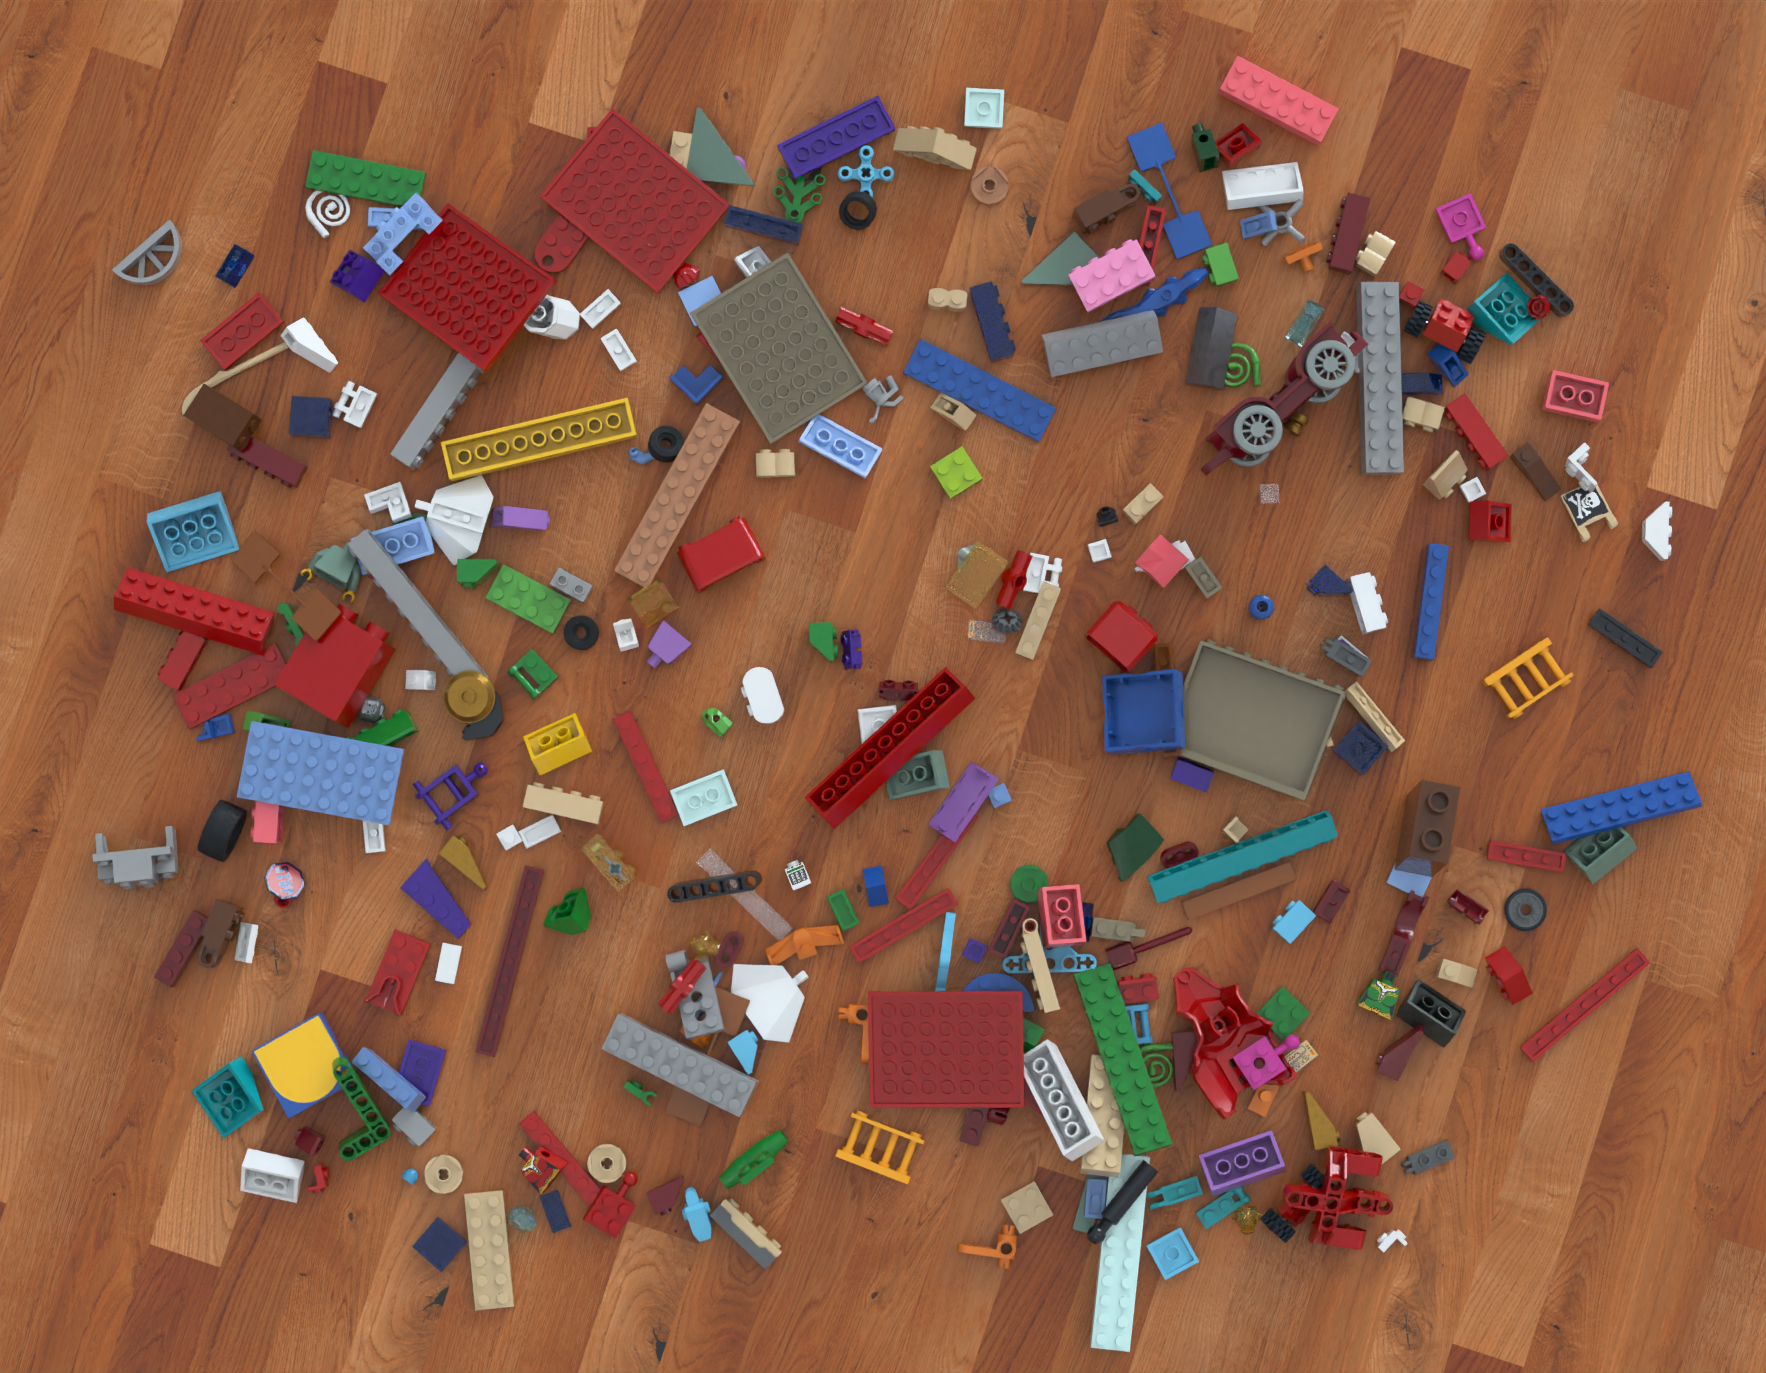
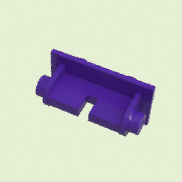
M858 630L843 631L841 635V645L843 646L842 663L845 670L852 668L860 669L862 665V651H855V648L861 647V635L858 633Z

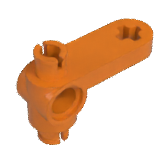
M849 1004V1008L839 1007V1012L844 1014H839L838 1019H848L850 1024L863 1025L861 1063H869L868 1016L865 1020H859L856 1017V1013L860 1009H864L868 1013V1005Z
M1003 1224L1002 1233H998L996 1248L958 1243L957 1251L999 1258L997 1267L1003 1268V1263L1005 1262L1004 1268L1009 1269L1010 1259L1015 1258L1017 1236L1014 1235L1015 1226L1010 1225L1008 1230V1224ZM1009 1243L1012 1247L1011 1251L1003 1253L1000 1250L1002 1244Z

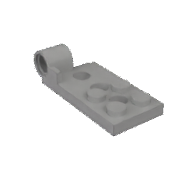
M685 950L666 955V963L672 982L679 974H682L686 966L691 962ZM708 956L696 959L707 969L694 984L695 987L689 995L679 1003L687 1040L725 1030ZM698 992L701 993V1001L693 1002V995ZM705 1011L706 1018L698 1021V1012Z

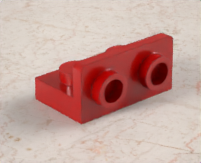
M1152 973L1140 974L1138 979H1133V976L1121 977V981H1117L1124 1004L1158 1000L1157 977H1152Z

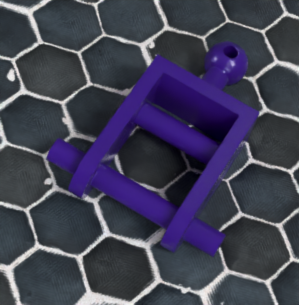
M477 763L473 771L465 776L458 765H455L425 788L419 780L413 784L418 792L415 797L417 800L423 798L437 817L434 823L436 825L441 823L446 831H448L453 826L447 818L479 795L471 781L477 777L485 776L488 768L484 763ZM456 773L470 791V794L464 797L450 778L453 774ZM443 782L458 800V803L445 813L440 810L429 795L430 791Z

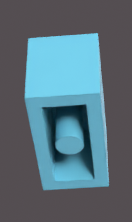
M1292 900L1285 908L1287 912L1283 916L1279 914L1272 922L1274 924L1272 929L1288 944H1291L1316 916L1300 900L1296 902Z

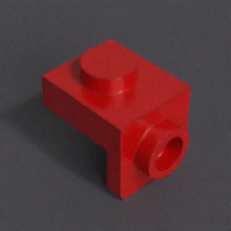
M323 1163L313 1166L317 1185L307 1187V1192L312 1191L313 1194L324 1192V1188L328 1187L329 1171L327 1167H324Z

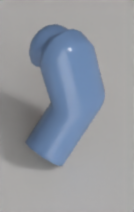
M633 447L628 452L629 458L639 464H645L654 460L649 451L643 453Z

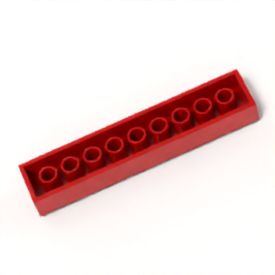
M945 667L804 798L835 829L976 698Z

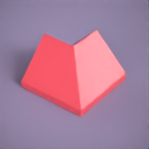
M1160 534L1135 564L1164 589L1189 559Z

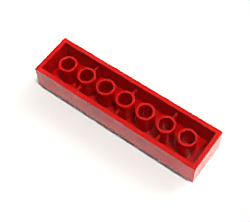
M127 568L114 595V610L259 655L274 624V612L132 568Z

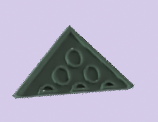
M697 107L687 170L702 182L755 187V183L719 135L704 111Z
M1074 232L1029 273L1021 283L1074 286L1069 278L1071 270L1078 266L1084 267L1088 265V261L1098 256Z

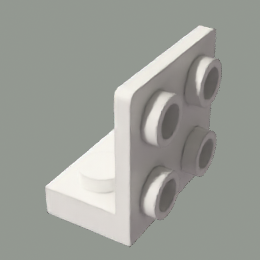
M1584 442L1567 458L1564 466L1566 467L1565 471L1571 477L1575 476L1580 481L1578 483L1580 487L1591 493L1594 491L1597 482L1581 466L1587 460L1590 449Z

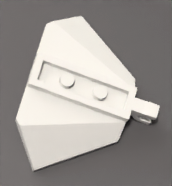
M482 475L436 490L431 504L416 500L415 508L428 511L426 524L431 536L453 566L457 565L458 559H466L475 554L481 541L494 498Z
M734 964L731 993L750 1000L746 1015L764 1040L789 1043L805 999L798 985L809 977L803 970L792 979L783 966Z

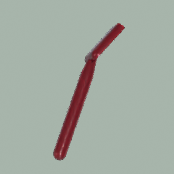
M1192 928L1180 929L1133 948L1130 941L1107 948L1106 954L1113 971L1136 963L1138 960L1136 953L1147 951L1192 933Z

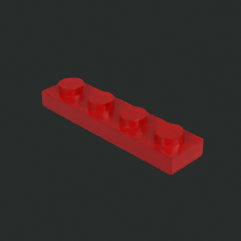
M1489 840L1486 859L1563 873L1566 853Z

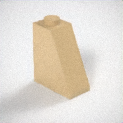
M1363 1112L1356 1118L1358 1121L1354 1124L1361 1151L1377 1153L1383 1156V1164L1401 1150L1372 1112Z

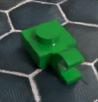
M634 1079L632 1082L628 1080L623 1088L643 1100L646 1105L651 1106L652 1103L647 1100L648 1095H653L655 1098L658 1095L654 1091L644 1092L641 1089L643 1086Z

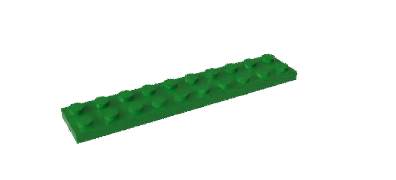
M1111 963L1075 973L1073 977L1134 1156L1172 1146V1141Z

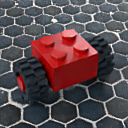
M1440 298L1430 319H1428L1433 307L1419 300L1411 312L1403 331L1418 337L1425 326L1423 336L1455 352L1459 350L1458 358L1471 364L1486 336V333L1474 327H1471L1469 331L1475 315Z

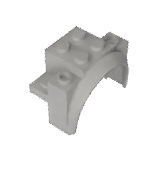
M173 826L165 827V847L108 852L106 836H103L102 833L95 834L97 854H93V862L97 864L98 880L104 882L105 885L117 884L120 888H124V890H134L136 886L154 888L155 884H160L161 878H173L175 874H179L176 828Z

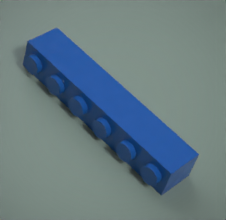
M1429 543L1426 548L1412 654L1413 659L1432 661L1435 657L1449 545Z

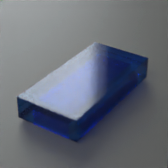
M556 1190L540 1196L552 1232L555 1233L571 1227L559 1191Z

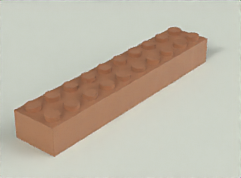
M707 403L705 404L614 569L615 573L648 591L650 590L741 425L739 420Z

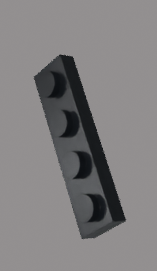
M1600 608L1587 624L1650 668L1654 666L1663 653Z

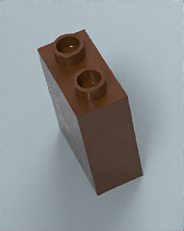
M1421 780L1407 795L1395 870L1433 877L1448 864L1460 787Z

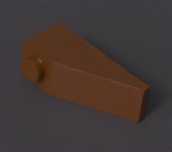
M1526 443L1510 456L1511 460L1545 501L1561 490L1542 459L1529 443Z

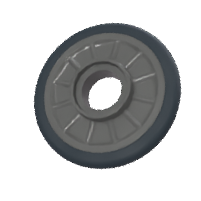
M1520 889L1508 897L1504 911L1506 919L1511 926L1521 931H1531L1543 923L1547 907L1539 893L1531 889ZM1524 904L1529 905L1531 908L1530 914L1526 916L1520 911L1521 906Z

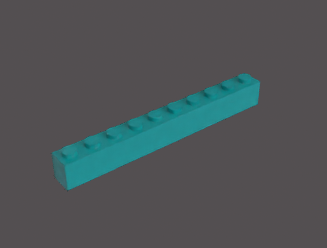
M1328 810L1151 874L1147 878L1157 903H1165L1176 896L1187 895L1192 890L1203 889L1211 883L1222 882L1230 876L1241 875L1249 869H1257L1268 862L1273 863L1278 861L1279 858L1295 855L1298 851L1311 849L1320 843L1330 842L1333 838L1338 837L1332 816Z

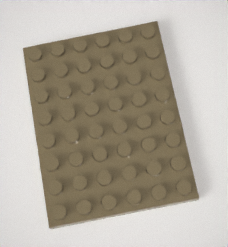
M788 252L690 312L770 444L868 384Z

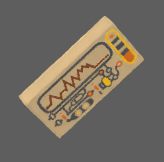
M1304 1040L1297 1049L1290 1051L1284 1057L1288 1064L1297 1072L1318 1056V1054L1309 1042Z

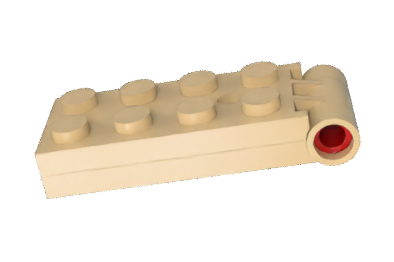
M1027 918L1021 926L1024 942L1020 944L1023 954L1027 953L1029 960L1026 961L1028 972H1032L1034 976L1031 983L1033 990L1038 991L1040 997L1036 998L1039 1010L1048 1013L1058 1010L1060 1007L1037 930L1038 923L1032 918ZM1029 922L1033 924L1031 930H1028L1026 927Z

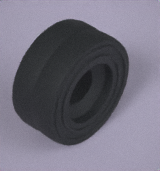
M660 426L652 432L648 441V449L654 459L665 463L672 462L681 450L684 440L676 428ZM668 440L671 443V447H662L661 441Z
M575 616L564 627L565 641L574 649H589L598 640V626L593 619L587 616ZM579 627H583L587 631L584 638L576 636V630Z

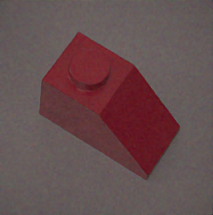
M305 1126L297 1131L294 1137L297 1140L295 1145L309 1155L314 1156L319 1153L327 1136Z
M683 1176L646 1193L655 1214L660 1213L662 1216L672 1211L671 1207L675 1205L684 1180Z

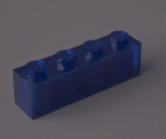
M731 205L728 207L724 222L725 227L797 246H799L804 228L803 224Z
M991 281L970 287L969 291L991 363L1013 357V351H1016L1014 341L1009 340L1008 337L1010 328L1008 322H1004L1002 315H1005L1002 303L999 304L997 297L1000 296L997 285L993 286Z

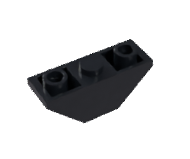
M495 691V704L486 718L465 726L462 731L464 734L462 738L469 741L495 735L504 722L500 693Z

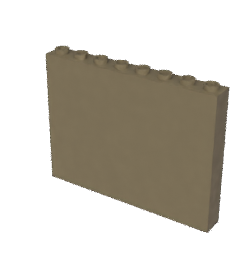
M1206 639L1205 642L1200 640L1183 685L1186 749H1182L1181 757L1307 802L1347 695L1343 691L1344 688L1335 684L1330 687L1325 685V681L1314 678V680L1308 679L1307 675L1302 672L1296 671V674L1288 672L1289 668L1282 665L1274 667L1270 665V661L1262 658L1259 661L1252 659L1253 655L1242 652V654L1235 653V649L1229 646L1218 647L1216 646L1217 643L1212 640Z

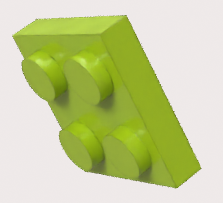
M963 446L930 466L950 499L983 479Z

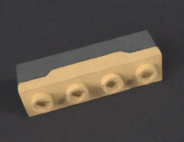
M725 1198L709 1216L766 1269L781 1254L782 1251L779 1249L781 1245L774 1238L770 1240L766 1236L767 1231L762 1226L756 1227L752 1223L754 1219L746 1211L742 1213L738 1209L739 1204L731 1198L729 1200Z

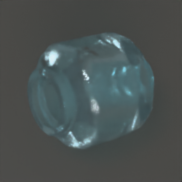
M516 1205L508 1214L509 1225L520 1233H525L528 1230L531 1232L537 1225V1221H535L536 1213L526 1205Z

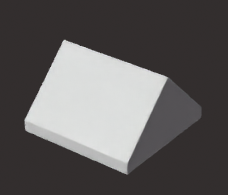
M759 246L734 259L735 264L746 278L771 263Z

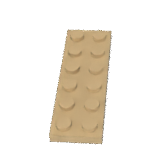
M497 1190L464 1194L475 1311L514 1307L504 1191Z

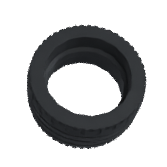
M220 800L215 805L203 828L198 843V851L208 857L224 862L237 843L245 823L247 811L228 801Z

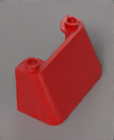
M737 516L729 521V525L692 544L687 542L678 547L679 551L677 554L698 594L705 591L709 585L713 586L722 579L752 566V562L759 563L766 559L745 518Z

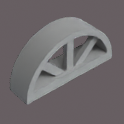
M168 220L112 270L123 280L135 285L147 286L165 280L174 272L181 259L182 240L178 229L171 220ZM173 234L174 246L160 245ZM152 251L173 252L166 267L163 266ZM146 256L150 258L160 272L144 277ZM139 263L138 278L126 275L127 272Z

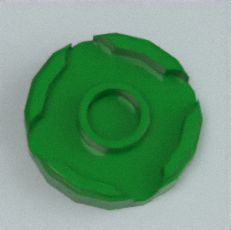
M1024 865L1013 873L1010 880L1011 891L1019 901L1035 903L1038 901L1037 891L1042 887H1048V878L1039 867Z

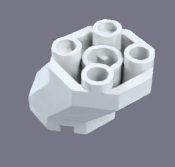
M547 294L525 322L524 326L531 333L547 336L552 339L567 340L579 330L580 313L570 301Z

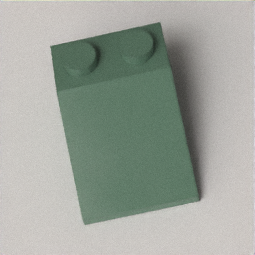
M932 750L915 754L886 781L889 800L950 788L943 750Z

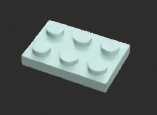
M724 769L670 790L683 826L738 806Z

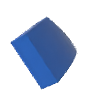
M231 714L206 721L205 727L196 740L203 741L235 733Z

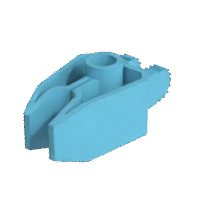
M689 1187L685 1189L687 1203L684 1204L682 1214L684 1220L689 1221L693 1235L699 1242L711 1239V1221L708 1213H711L708 1201L704 1202L703 1198L699 1199L695 1188Z

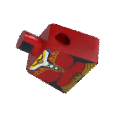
M525 1147L519 1154L527 1162L521 1169V1173L540 1195L551 1186L567 1165L565 1160L544 1147H540L534 1153Z

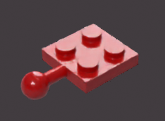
M632 1171L626 1172L623 1175V1184L617 1193L603 1186L583 1217L584 1221L615 1239L636 1207L633 1202L624 1198L628 1189L635 1186L638 1182V1176Z

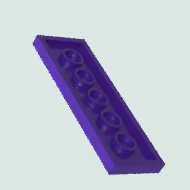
M876 96L778 144L777 148L795 180L894 132L896 128L879 96Z

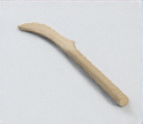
M283 342L231 369L219 370L214 377L203 384L212 388L235 374L288 349L289 346L286 342ZM203 384L195 388L185 398L182 406L183 415Z

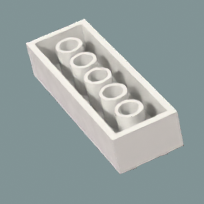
M1047 1039L1025 1053L1024 1077L1063 1156L1074 1161L1103 1143L1105 1140L1057 1045Z

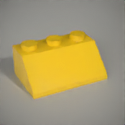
M576 713L523 736L531 760L539 775L550 772L592 752Z

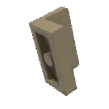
M1198 554L1197 558L1186 565L1185 568L1205 597L1209 598L1223 587L1201 555Z

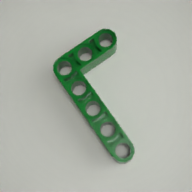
M338 1057L332 1063L334 1077L366 1124V1126L345 1137L339 1143L341 1158L345 1161H351L386 1141L391 1135L388 1120L350 1062L344 1057ZM339 1066L346 1067V1069L343 1071L337 1070ZM350 1081L356 1082L354 1086H347V1083ZM366 1097V1100L359 1102L357 1098ZM369 1112L376 1113L373 1117L367 1116ZM380 1127L386 1128V1130L383 1132L377 1131V1129ZM363 1137L369 1138V1140L366 1142L360 1141V1139ZM346 1147H351V1148H353V1149H352L351 1151H349V1152H346V1151L343 1150V1149L346 1148Z

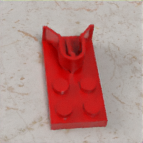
M395 929L367 998H364V1002H369L401 1016L431 944Z

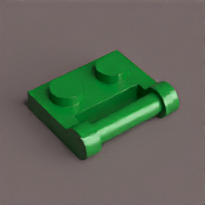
M533 649L507 671L510 676H513L528 691L532 700L536 699L558 678L556 673ZM521 667L540 685L537 689L518 671Z

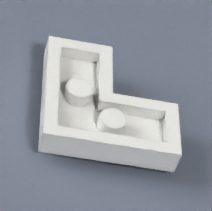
M401 482L364 495L371 514L389 508L394 523L412 517Z

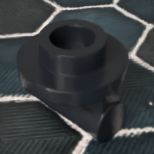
M1106 506L1097 512L1100 527L1118 522L1114 508Z

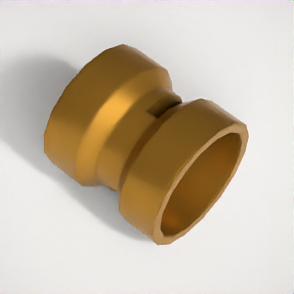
M1295 411L1283 428L1289 433L1300 437L1303 432L1302 428L1307 425L1309 419Z

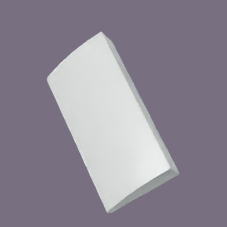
M1297 162L1222 171L1227 210L1297 202L1298 199L1303 201L1304 191Z

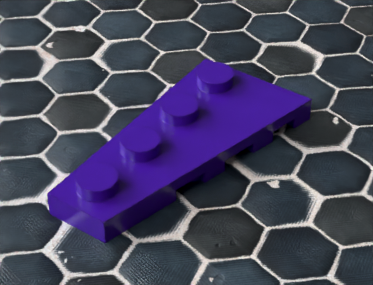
M425 859L402 885L401 889L459 939L471 923L448 889H446L437 873H435L428 860Z

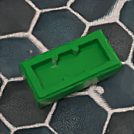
M844 889L826 897L842 931L860 924Z

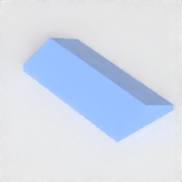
M820 414L812 418L798 441L863 478H866L882 452V448Z
M423 516L371 532L397 564L435 553L432 536ZM357 557V560H358V563H359V566H360L362 575L368 574V573L362 568V566H361V563H362V562H361L360 559Z

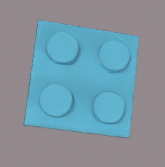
M1181 1227L1146 1245L1165 1280L1199 1262Z

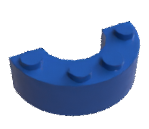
M988 973L978 976L970 981L962 990L1023 991V1012L1034 1011L1031 996L1026 988L1019 981L1005 974Z

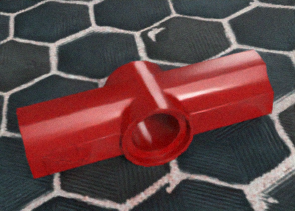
M841 307L835 320L836 323L853 330L855 334L866 339L870 338L885 346L888 345L894 332L876 323L874 319L863 314L859 315L844 307Z
M1017 550L1011 567L1002 574L1003 586L996 600L998 605L1011 609L1018 591L1022 590L1027 583L1025 574L1033 557L1032 555Z
M693 958L682 974H679L672 982L670 989L658 1005L669 1014H672L683 998L685 999L695 987L694 984L707 968Z

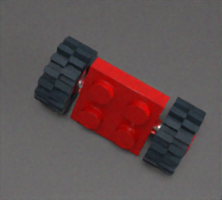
M1310 1164L1301 1174L1310 1185L1308 1186L1303 1182L1301 1186L1322 1189L1325 1175ZM1293 1193L1289 1198H1295L1297 1193ZM1310 1196L1307 1201H1313L1316 1196ZM1285 1201L1278 1209L1282 1214L1281 1217L1270 1208L1260 1220L1273 1234L1286 1243L1296 1233L1286 1222L1289 1221L1296 1227L1305 1220L1306 1215L1311 1210L1291 1207Z

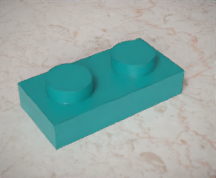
M1134 169L1128 177L1130 180L1129 184H1136L1144 193L1143 197L1149 203L1153 202L1156 205L1162 195Z

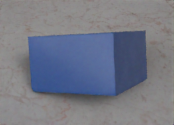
M709 365L698 378L682 366L669 379L698 406L724 380V377Z

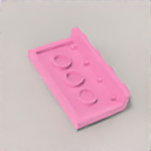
M1130 239L1122 244L1123 247L1117 250L1115 248L1110 249L1105 253V256L1101 258L1095 257L1088 261V265L1084 267L1078 266L1071 270L1069 278L1088 313L1156 278L1137 239L1134 241Z

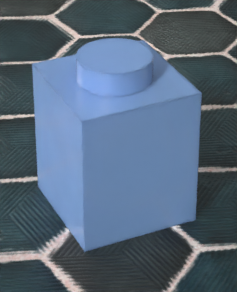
M1004 783L993 787L988 794L993 808L1012 801Z

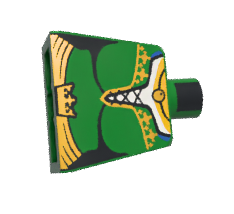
M1385 971L1382 980L1373 977L1358 998L1356 1004L1392 1020L1399 994V989L1392 986L1396 975Z

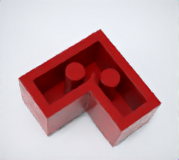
M1505 946L1485 957L1488 964L1486 970L1491 977L1493 975L1496 977L1495 981L1501 989L1499 991L1504 1000L1508 999L1514 1005L1533 994L1523 969Z

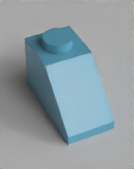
M747 1029L727 1043L749 1075L753 1071L758 1047L756 1042L759 1040L753 1031L749 1032Z

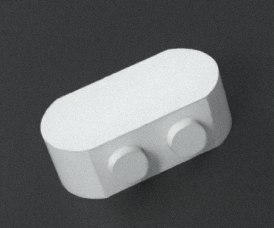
M763 667L749 670L743 678L744 686L740 687L743 697H748L750 705H747L749 715H754V718L762 724H773L784 713V707L773 674L770 670Z

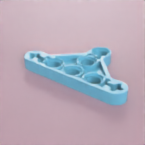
M946 912L935 991H945L956 916V913Z
M1040 923V935H1039V937H1040L1041 944H1042V947H1043L1042 932H1041V923ZM1070 946L1054 947L1051 950L1043 948L1045 958H1052L1055 961L1054 968L1049 969V972H1082L1095 969L1097 965L1096 958L1093 955L1078 954ZM1022 953L1020 956L1006 957L1002 963L1003 969L1007 973H1029L1025 967V961L1028 959L1027 953ZM1068 957L1074 960V966L1070 969L1065 968L1063 965L1064 959ZM1076 957H1080L1079 961H1085L1086 957H1090L1093 964L1090 965V968H1086V965H1080L1081 969H1076L1078 964ZM1019 958L1023 959L1021 964L1023 970L1019 971L1020 966H1015L1013 970H1009V967L1005 965L1009 962V959H1013L1014 963H1019Z

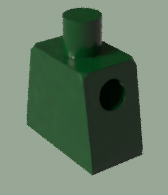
M1202 123L1193 125L1192 130L1194 134H1192L1191 145L1199 171L1204 172L1218 168L1219 152L1211 130H1205Z

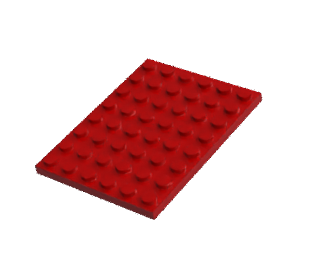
M613 108L540 195L541 199L657 294L730 207L728 202Z
M447 203L438 215L443 221L430 234L425 232L378 294L487 373L557 281Z
M868 991L870 1108L1025 1107L1023 991Z

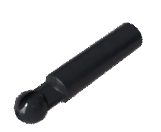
M1145 1160L1139 1164L1102 1211L1100 1221L1088 1229L1087 1238L1090 1242L1100 1244L1105 1240L1106 1232L1109 1228L1119 1223L1156 1176L1158 1171Z

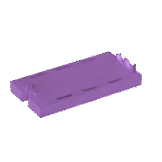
M971 761L928 825L953 842H956L999 779Z

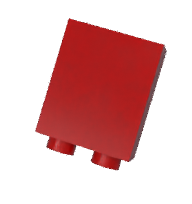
M339 603L337 608L342 613L317 642L307 632L304 633L274 685L331 720L349 728L396 649L385 643L390 634L389 632L372 622L368 623L365 630L354 624L359 614Z

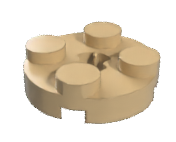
M602 1144L591 1152L587 1165L590 1174L602 1183H611L623 1175L627 1161L621 1148L613 1144ZM605 1158L612 1160L613 1164L609 1166V1169H605V1165L602 1166Z
M444 1154L432 1158L427 1163L424 1172L427 1186L436 1193H449L456 1190L460 1186L464 1175L460 1162L453 1156ZM441 1169H443V1171L444 1169L448 1170L447 1175L449 1177L447 1179H445L444 1177L442 1180L439 1177L441 1175L439 1173Z

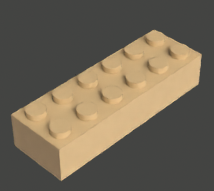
M1091 1055L1086 1104L1105 1141L1081 1156L1080 1173L1118 1178L1121 1169L1124 1124L1101 1056Z

